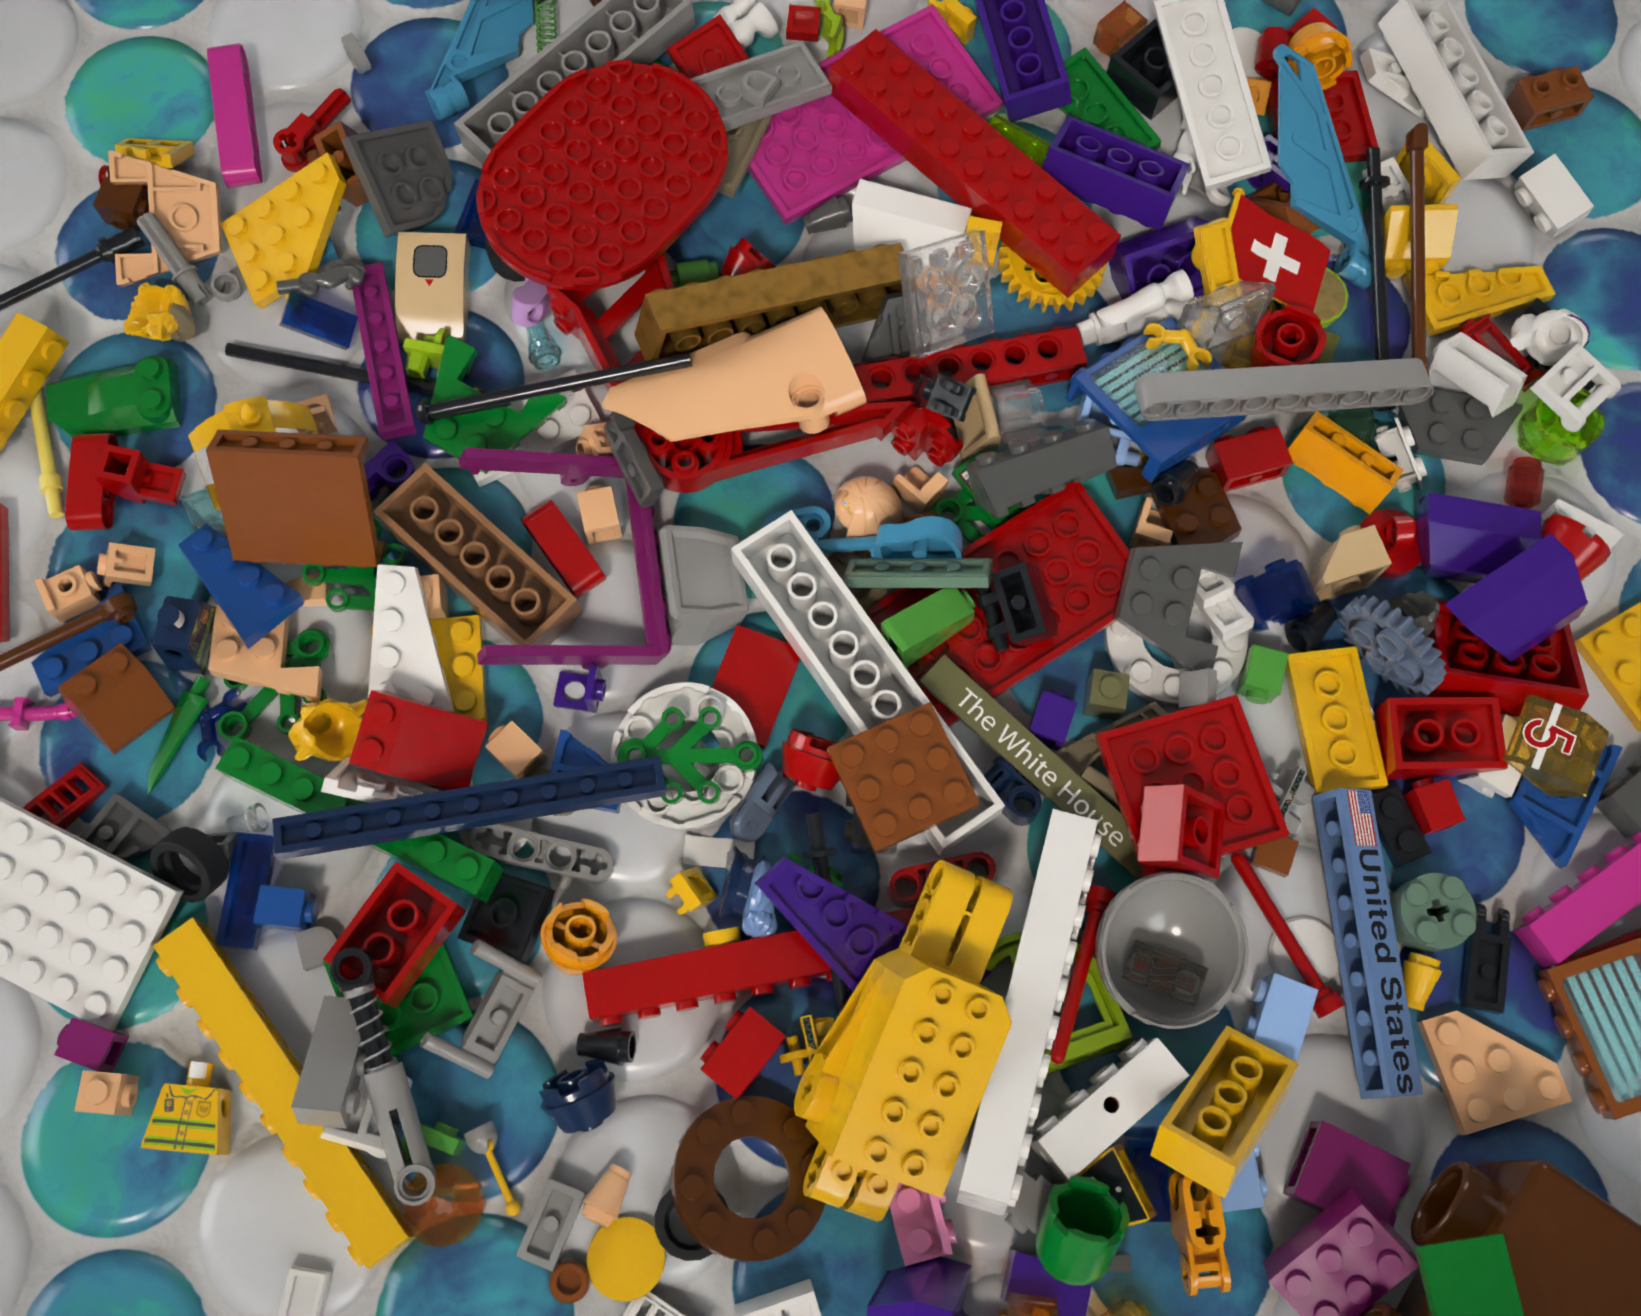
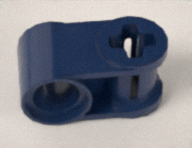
M997 756L993 760V766L983 776L1005 805L1001 813L1015 825H1029L1039 813L1042 804L1041 795L1018 774L1010 763ZM1026 799L1031 803L1033 810L1027 813L1020 812L1014 806V801Z

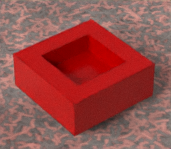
M789 4L786 39L818 42L821 7Z

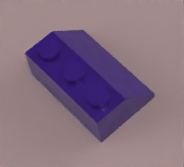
M1194 216L1163 227L1161 231L1155 230L1118 243L1115 254L1109 261L1112 281L1122 300L1151 283L1163 282L1170 274L1181 269L1186 272L1191 281L1194 298L1204 295L1201 271L1193 265L1191 251L1196 244L1193 228L1210 221Z

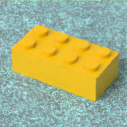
M1226 1025L1161 1122L1150 1156L1225 1199L1285 1099L1299 1063Z

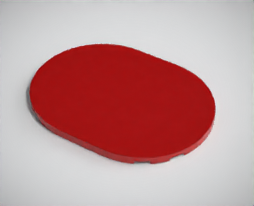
M632 60L608 61L604 66L587 71L586 68H583L567 76L551 88L500 138L488 154L481 169L482 174L476 193L477 210L485 236L495 253L511 269L533 282L548 287L573 291L593 290L626 281L652 265L704 212L717 195L723 183L728 163L726 128L719 115V110L710 96L693 80L674 69L657 63H653L652 66L632 63Z

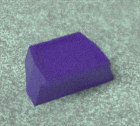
M1428 492L1426 496H1423L1417 502V541L1424 575L1475 584L1542 539L1541 511Z
M1550 533L1445 603V605L1480 641L1512 662L1577 619L1588 604L1573 554Z
M940 1256L892 1271L887 1270L867 1305V1316H970L964 1312L963 1303L972 1265Z

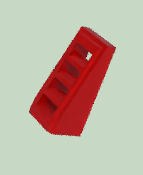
M80 762L28 802L23 809L38 817L46 813L51 818L48 822L66 830L109 787ZM81 779L90 789L83 792L75 783ZM67 790H70L77 797L74 802H71L64 795ZM56 801L65 808L60 813L52 806Z

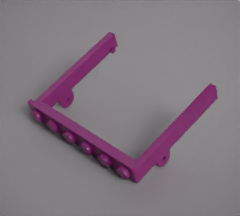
M466 447L459 457V469H470L471 475H478L480 470L560 474L561 484L565 486L582 485L590 476L625 478L614 456ZM626 478L646 646L484 645L477 653L478 665H581L583 669L589 670L590 664L598 665L599 669L605 668L608 665H657L670 653L672 638L670 632L667 631L665 621L667 602L665 598H662L661 583L663 580V570L661 565H658L657 559L659 538L653 528L654 506L640 507Z

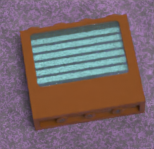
M1641 937L1553 968L1538 971L1541 979L1537 981L1540 993L1546 1002L1552 1003L1557 1014L1554 1017L1555 1026L1563 1039L1568 1038L1574 1051L1571 1054L1573 1066L1580 1076H1585L1591 1089L1587 1093L1589 1101L1596 1113H1602L1604 1119L1617 1120L1641 1111Z

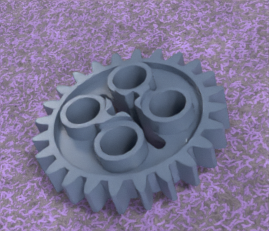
M1362 595L1360 598L1355 597L1340 612L1341 617L1338 621L1343 625L1340 627V630L1347 635L1344 640L1353 646H1357L1358 654L1362 656L1361 662L1368 664L1373 674L1378 673L1382 675L1385 683L1390 680L1397 690L1403 687L1407 694L1410 695L1414 692L1417 696H1421L1423 693L1429 695L1445 680L1443 677L1447 674V671L1443 667L1446 665V662L1438 658L1442 652L1431 646L1435 641L1422 634L1425 629L1423 627H1416L1411 616L1407 618L1402 616L1399 607L1393 610L1386 600L1380 604L1375 596L1368 599L1365 595Z

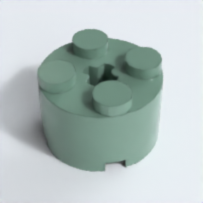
M1441 873L1421 875L1398 886L1390 898L1397 942L1399 944L1402 943L1411 949L1410 951L1417 954H1434L1458 946L1476 930L1475 903L1471 894L1465 888L1463 881L1455 876ZM1427 911H1430L1432 916H1429Z

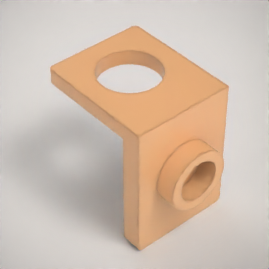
M327 394L295 402L309 408L319 406L310 409L318 434H330L338 431ZM297 429L299 433L313 434V430Z

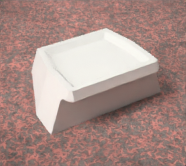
M860 179L852 202L854 250L871 249L879 244L901 243L910 264L913 263L937 275L963 236L972 208Z

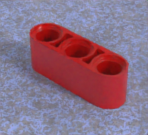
M112 433L76 434L72 438L65 503V519L71 531L109 530L113 525L116 495L103 488L94 477L104 443L119 446L117 438Z
M551 499L520 518L534 542L576 599L606 580L598 563Z
M982 851L941 859L968 870V865L979 863L985 867L986 878L991 881L996 873V864L993 858ZM939 860L896 871L891 876L887 887V895L890 901L899 907L917 905L929 873ZM905 879L910 881L914 885L915 893L909 897L899 895L895 889L897 881Z

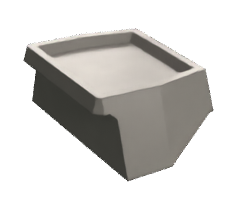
M665 525L661 529L654 530L659 538L657 558L658 565H661L663 570L661 589L662 597L667 602L665 620L667 631L671 634L672 645H699L735 628L737 625H741L749 608L745 581L732 563L731 548L739 543L738 536L694 526Z

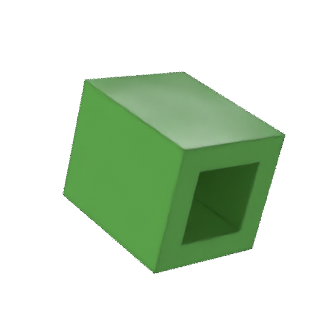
M1253 644L1247 651L1245 662L1240 671L1236 694L1245 696L1247 701L1254 704L1271 703L1281 694L1289 653Z

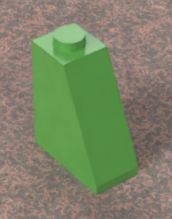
M943 588L881 623L882 636L905 668H907L972 623L974 620L975 611L973 608H975V603L964 589L959 592L957 588Z

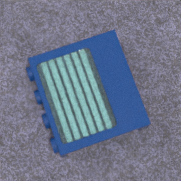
M1172 317L1160 323L1165 330L1183 329ZM1142 334L1136 339L1133 337L1127 339L1112 354L1106 352L1091 367L1087 369L1082 367L1075 372L1070 379L1071 386L1066 399L1072 402L1085 393L1149 457L1141 474L1152 483L1157 476L1182 463L1246 419L1247 415L1164 421L1145 420L1142 417L1133 388L1134 383L1140 377L1151 373L1190 370L1186 365L1188 356L1181 345L1162 343L1158 349H1148L1145 347L1148 339L1155 336ZM1194 339V341L1196 342V344L1198 345V347H1199V348H1203V347ZM1213 356L1208 369L1200 360H1197L1199 366L1196 371L1225 369Z

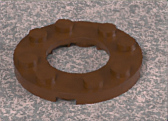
M740 1096L738 1100L733 1097L723 1100L704 1111L688 1126L682 1135L673 1166L671 1167L672 1198L684 1227L701 1246L713 1254L744 1263L770 1260L797 1247L807 1238L819 1221L825 1203L804 1196L803 1193L805 1175L819 1142L805 1127L807 1121L796 1116L792 1108L779 1101L762 1096ZM745 1137L757 1138L773 1145L783 1157L788 1171V1185L781 1204L769 1215L757 1219L741 1217L728 1210L718 1197L714 1184L715 1164L722 1150L732 1141Z

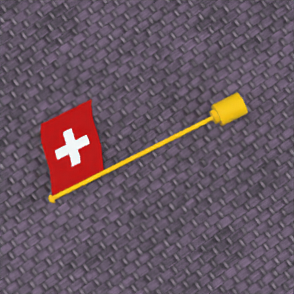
M1235 188L1232 191L1234 199L1228 218L1239 281L1248 288L1285 306L1297 305L1313 312L1331 250L1311 234L1267 213L1246 198L1245 191L1242 188ZM1204 295L1192 337L1197 342L1211 299L1210 295ZM1142 452L1141 459L1147 463L1149 457Z

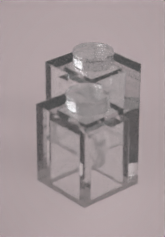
M1029 379L989 386L999 432L1002 437L1003 446L1000 451L1009 450L1008 446L1018 441L1028 440L1033 442L1042 439L1041 435L1048 432V430L1040 422V410L1044 408L1041 390L1037 389Z

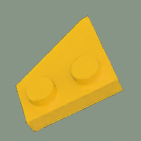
M126 138L115 144L116 152L165 168L183 165V161L194 155L193 141Z

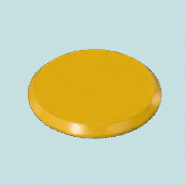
M635 1217L618 1218L617 1221L611 1222L608 1229L602 1227L590 1243L587 1253V1271L590 1280L601 1294L612 1300L632 1301L641 1298L655 1287L662 1276L666 1260L665 1249L660 1245L655 1228L648 1222Z

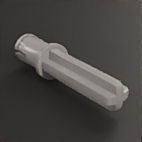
M147 212L137 219V224L173 274V282L178 283L183 288L194 307L208 303L213 298V295L196 273L197 267L189 264L155 214Z

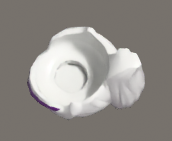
M1567 309L1550 310L1538 316L1524 314L1517 318L1511 328L1512 338L1510 341L1517 350L1526 349L1529 355L1541 365L1554 366L1577 343L1583 347L1589 341L1590 330L1584 320L1574 312Z

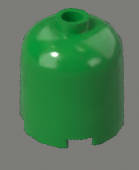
M1072 1176L1068 1183L1055 1184L1052 1187L1035 1238L1037 1258L1045 1271L1062 1283L1084 1286L1097 1282L1108 1271L1125 1237L1130 1222L1127 1206L1124 1202L1119 1205L1117 1200L1108 1194L1110 1187L1105 1183L1090 1177Z

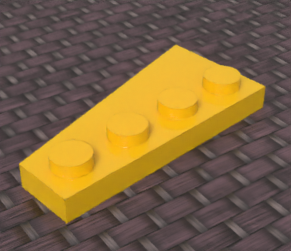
M1542 266L1499 268L1496 272H1482V269H1473L1460 274H1449V271H1436L1433 275H1425L1426 330L1429 336L1460 328L1472 318L1479 321L1487 314H1490V318L1527 308L1537 297L1542 302L1550 301L1556 293ZM1407 273L1403 282L1411 296V273Z

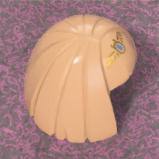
M873 476L853 478L841 485L833 495L836 516L841 524L847 528L846 538L877 536L878 527L883 524L904 523V510L899 496L888 483L880 478ZM868 550L848 551L857 556H871Z

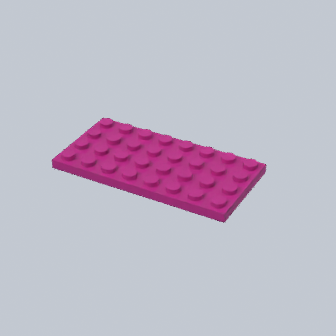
M933 4L879 31L981 118L985 119L1001 110L1003 101ZM858 43L818 63L828 80L829 67ZM830 94L774 114L773 120L750 164L748 172L783 223L787 225L833 196L837 198L856 188L860 179L869 181L903 163L906 159Z

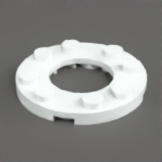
M1194 601L1192 610L1201 615L1205 621L1206 628L1210 633V644L1218 646L1213 670L1217 671V697L1235 680L1243 667L1248 650V632L1245 631L1222 642ZM1118 621L1104 629L1105 651L1108 652L1115 668L1114 672L1130 675L1129 689L1149 702L1155 701L1158 705L1178 708L1180 673L1188 672L1189 670L1186 668L1174 669L1160 664L1151 657L1145 648L1143 638Z
M681 682L656 688L632 704L627 710L628 713L622 720L618 730L615 731L610 759L611 764L618 763L617 756L621 745L632 738L644 739L662 721V713L669 707L680 709L685 715V721L695 723L699 721L698 716L703 708H716L722 715V723L718 729L711 732L714 733L720 748H735L742 741H753L757 745L758 743L748 717L734 700L710 686L692 682ZM712 712L704 717V723L707 725H712L717 720V715ZM678 713L670 714L667 718V723L672 725L679 722L680 715ZM634 750L630 754V761L642 758L640 750ZM743 750L740 755L741 760L744 762L750 761L754 756L753 750ZM719 764L715 776L710 781L715 782L720 787L721 797L717 803L712 805L703 803L698 798L697 790L684 792L682 801L676 805L667 804L661 797L627 802V804L640 816L661 827L674 830L704 828L724 819L737 808L754 783L757 770L744 772L735 764ZM708 786L703 790V797L705 799H712L716 794V790L712 786ZM666 790L667 799L672 800L678 796L677 791Z

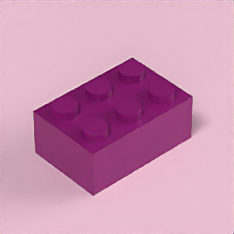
M1354 1186L1263 1260L1269 1283L1300 1316H1359L1419 1267L1418 1261L1408 1243Z

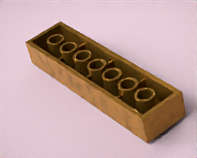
M895 243L890 245L879 244L871 249L861 251L849 250L841 255L831 257L819 256L811 261L797 264L789 262L780 267L767 270L755 269L747 274L733 277L725 275L716 280L703 283L691 282L683 287L669 290L656 289L649 294H645L634 335L645 361L688 352L692 353L740 332L754 335L819 306L824 309L834 328H840L876 320L884 296L910 290L917 276L901 243Z

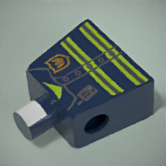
M166 596L164 598L162 608L157 613L158 621L152 637V646L168 669L199 675L205 674L210 657L216 607L197 600Z

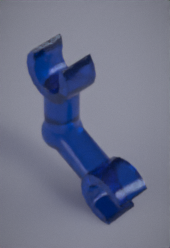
M238 688L228 690L224 694L221 703L208 711L202 712L198 717L202 741L197 746V753L205 762L207 761L206 750L212 745L216 746L217 755L221 758L225 753L224 746L217 740L215 723L225 713L230 711L241 712L248 704L243 702L236 707L231 706L232 700L242 693Z

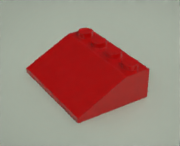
M1437 600L1440 604V610L1434 622L1436 626L1427 637L1435 641L1431 646L1442 652L1438 658L1446 662L1443 669L1447 671V674L1443 677L1445 680L1426 697H1498L1501 714L1529 719L1540 718L1546 722L1549 721L1555 703L1563 706L1556 723L1572 725L1588 699L1589 692L1570 624L1510 662L1471 633L1447 608L1445 603L1448 601Z

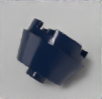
M595 1059L585 1062L587 1069H578L570 1073L564 1070L542 1084L544 1090L539 1091L543 1100L541 1109L564 1133L593 1130L600 1126L603 1120L615 1111V1075L613 1072H608L604 1060Z

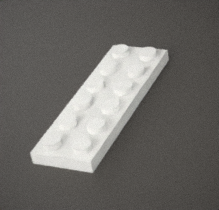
M1224 0L1154 1V13L1204 190H1211L1271 172V162Z

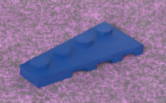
M207 523L178 544L182 554L201 582L209 590L212 598L222 609L227 620L237 631L247 649L252 647L304 604L298 592L261 564L233 560L228 539Z

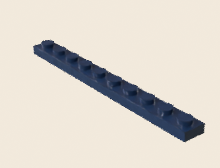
M660 756L273 818L274 855L277 860L663 797L666 796V787Z

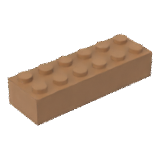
M426 463L373 510L386 531L433 574H439L444 584L511 645H551L582 614L578 600Z

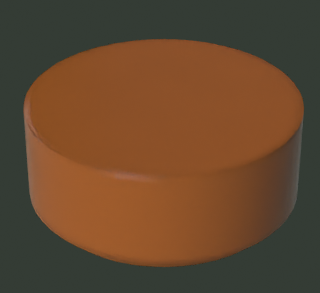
M568 1260L557 1265L549 1279V1288L553 1297L559 1302L566 1304L581 1300L587 1294L591 1284L586 1266L575 1260Z

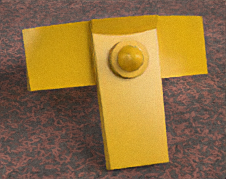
M263 396L242 399L224 405V410L206 419L188 437L195 454L196 451L210 444L218 429L276 432L275 428L313 430V434H318V430L309 407L287 401L266 400V397ZM196 458L204 485L215 510H220L215 485L206 484Z

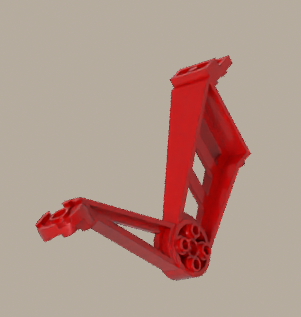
M663 253L652 265L645 269V273L598 319L595 318L590 309L582 304L596 289L573 291L548 286L546 289L550 300L549 307L553 311L555 318L553 320L555 326L563 334L569 335L571 333L580 340L596 371L621 366L608 340L642 307L645 294H649L656 289H674ZM641 350L626 365L645 361ZM627 380L607 383L604 385L606 389L609 390V388L616 386ZM911 401L866 403L839 416L832 413L829 414L830 423L828 425L831 428L819 433L802 435L742 452L741 433L800 429L799 422L737 430L670 442L637 421L634 425L636 434L647 448L651 463L655 470L661 474L664 488L677 493L698 492L720 480L877 437L882 441L890 432L894 436L891 444L899 454L903 456L908 454L916 461L925 452L928 459L938 467L952 462L963 449L961 439L954 440L949 433L948 428L951 424L945 417L925 407L919 409ZM699 461H700L702 464H704L705 466H703L702 468H700V463H699Z

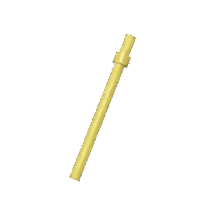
M41 388L30 404L42 474L39 477L41 493L46 497L49 517L57 519L64 516L60 494L64 489L61 475L57 474Z

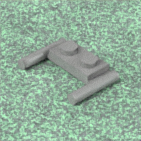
M478 939L473 943L470 953L502 969V972H497L459 1042L463 1044L462 1047H457L429 1032L421 1039L420 1047L488 1079L494 1071L495 1062L498 1060L534 992V988L541 982L543 974Z

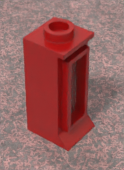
M1487 314L1479 321L1472 318L1458 329L1457 333L1462 332L1527 374L1528 376L1521 388L1523 392L1529 390L1545 373L1544 371L1534 369L1516 347L1512 346L1507 337L1489 319L1491 317L1490 314Z

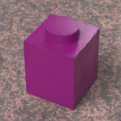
M72 1017L70 1023L66 1024L58 1035V1047L54 1055L98 1072L113 1073L129 1036L83 1019Z

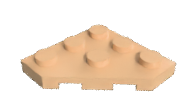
M1456 1010L1417 1022L1460 1135H1468L1573 1102L1557 1063Z

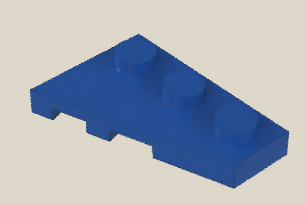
M120 585L90 612L98 609V606L102 605L110 597L121 593H128L127 589ZM138 614L136 618L123 624H116L114 620L110 622L105 621L45 650L31 663L44 694L49 697L59 694V685L120 643L135 657L152 650L153 648Z

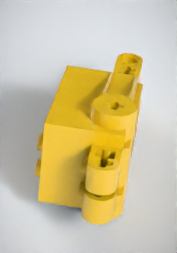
M939 860L935 863L926 880L899 948L873 960L819 1045L799 1082L794 1101V1112L796 1116L807 1120L805 1127L819 1142L805 1175L803 1184L804 1196L837 1208L843 1207L845 1211L876 1222L881 1221L886 1215L899 1182L942 1198L1012 1025L1003 997L980 984L1011 908L1013 892L1010 888L982 876L975 877L973 872L947 861Z

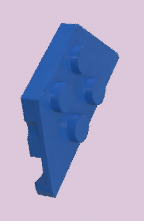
M1557 740L1553 746L1546 749L1539 770L1531 767L1538 750L1534 748L1514 793L1507 802L1554 865L1560 869L1568 865L1623 749L1619 745L1611 744L1607 747L1589 745V742L1575 741L1571 755L1561 753L1564 742Z

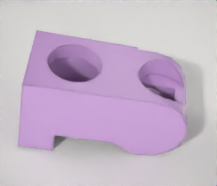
M525 278L524 286L517 287L513 291L511 320L515 324L522 327H533L549 314L551 308L549 307L550 300L546 289L547 286Z

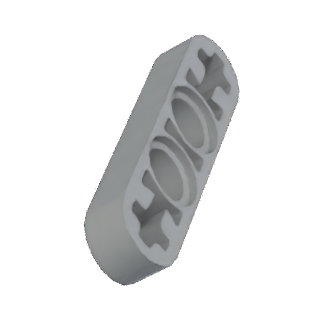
M500 824L474 828L470 835V843L473 850L495 861L594 884L606 882L614 872L612 856L608 851L599 847ZM488 831H492L493 837L496 840L506 842V834L511 835L507 842V855H502L501 853L504 849L502 846L490 844L488 850H483V844L478 841L479 837H486ZM522 839H529L535 845L533 855L526 859H520L514 854L515 844ZM564 847L571 852L569 864L564 867L552 865L550 855L556 848ZM578 851L584 852L582 859L585 861L594 862L597 856L602 857V862L607 866V869L599 870L598 875H592V870L589 866L580 864V872L573 871L578 863Z

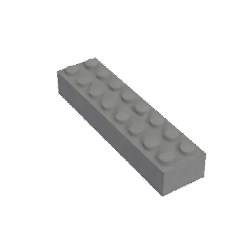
M602 0L454 123L462 146L483 165L488 154L500 138L551 88L567 76L583 68H586L587 71L604 66L608 61L632 60V63L650 65L666 52L667 47L679 41L695 27L692 1Z

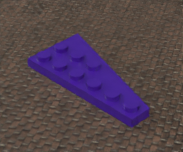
M784 856L755 882V885L852 992H854L874 959L899 948L908 927L905 923ZM985 970L980 984L992 973L991 971Z

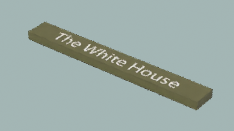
M943 655L923 676L919 683L1001 758L1010 763L1024 779L1060 811L1098 820L1095 833L1102 835L1100 847L1136 880L1143 877L1122 814L946 655Z

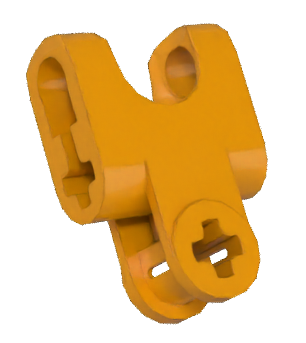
M1174 1171L1165 1180V1194L1171 1231L1174 1239L1178 1242L1180 1273L1184 1290L1188 1297L1196 1296L1198 1289L1217 1287L1221 1293L1229 1292L1231 1289V1276L1223 1245L1226 1238V1227L1221 1197L1207 1189L1206 1195L1204 1186L1180 1172ZM1177 1182H1178V1194H1179V1196H1178L1177 1193H1176V1184H1177ZM1191 1185H1192V1188H1193V1198H1192V1195H1191V1192H1190V1186H1191ZM1211 1271V1273L1198 1275L1200 1272Z

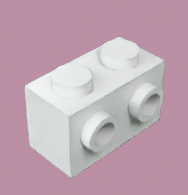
M1556 154L1521 175L1514 186L1516 189L1514 193L1518 202L1523 207L1528 206L1535 215L1533 219L1537 228L1542 233L1547 232L1551 239L1587 217L1594 207Z

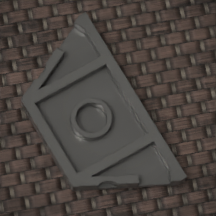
M1434 389L1433 395L1421 403L1399 406L1401 413L1398 417L1403 427L1409 426L1415 442V445L1411 446L1414 454L1482 466L1522 411L1523 404L1514 403L1513 406L1492 418L1488 406L1472 395Z

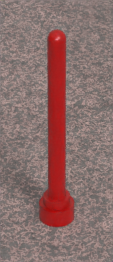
M1240 851L1232 853L1230 860L1306 985L1318 989L1313 1011L1318 1019L1344 1006L1345 1002L1338 991L1333 992L1330 985L1327 987L1324 985L1245 855Z
M1090 886L1089 893H1087L1085 905L1086 911L1089 914L1062 1007L1056 1037L1053 1040L1050 1051L1051 1061L1055 1064H1060L1065 1060L1095 950V939L1099 922L1107 905L1117 895L1114 891L1105 887Z

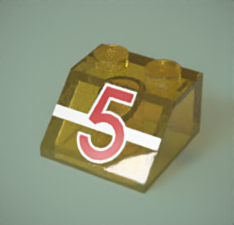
M1527 695L1503 760L1547 796L1586 797L1591 782L1594 779L1602 751L1606 746L1609 732L1588 713L1535 695Z

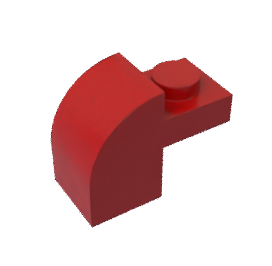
M104 443L94 477L103 488L127 500L145 504L146 500L177 506L187 474L184 469L148 462L139 450Z

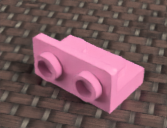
M899 1182L889 1209L904 1266L940 1256L953 1255L951 1245L957 1243L955 1230L951 1219L944 1221L940 1204L946 1203L945 1193L940 1198Z

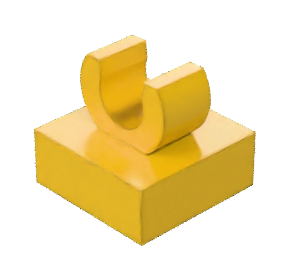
M698 867L681 871L669 880L673 887L666 893L668 899L679 895L683 900V906L677 910L679 915L708 906L718 898Z

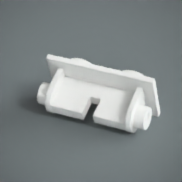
M1398 417L1394 418L1395 428L1389 429L1388 426H1382L1375 430L1376 436L1374 437L1380 454L1388 459L1396 456L1397 461L1393 463L1404 469L1393 488H1397L1399 493H1404L1412 489V483L1417 482L1419 488L1423 489L1422 477L1427 476V472L1421 457L1414 458L1410 446L1415 445L1410 428L1409 426L1401 427Z

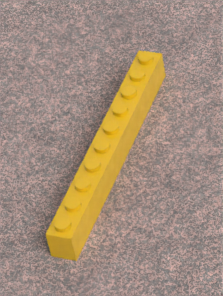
M192 917L155 943L153 947L159 955L156 959L158 967L167 977L173 976L179 985V988L176 989L178 997L188 1008L193 1007L200 1017L197 1020L198 1027L208 1039L214 1038L221 1048L217 1052L221 1062L230 1071L235 1069L242 1080L238 1084L241 1092L250 1102L256 1101L263 1111V1114L260 1115L261 1122L271 1134H278L285 1145L281 1148L284 1157L293 1167H300L306 1176V1179L303 1180L306 1190L315 1200L320 1198L328 1209L325 1217L330 1226L337 1233L342 1231L350 1242L347 1250L351 1258L360 1267L363 1265L367 1269L378 1267L417 1235L358 1149L321 1139L320 1136L324 1126L298 1123L291 1105L303 1067L205 922Z

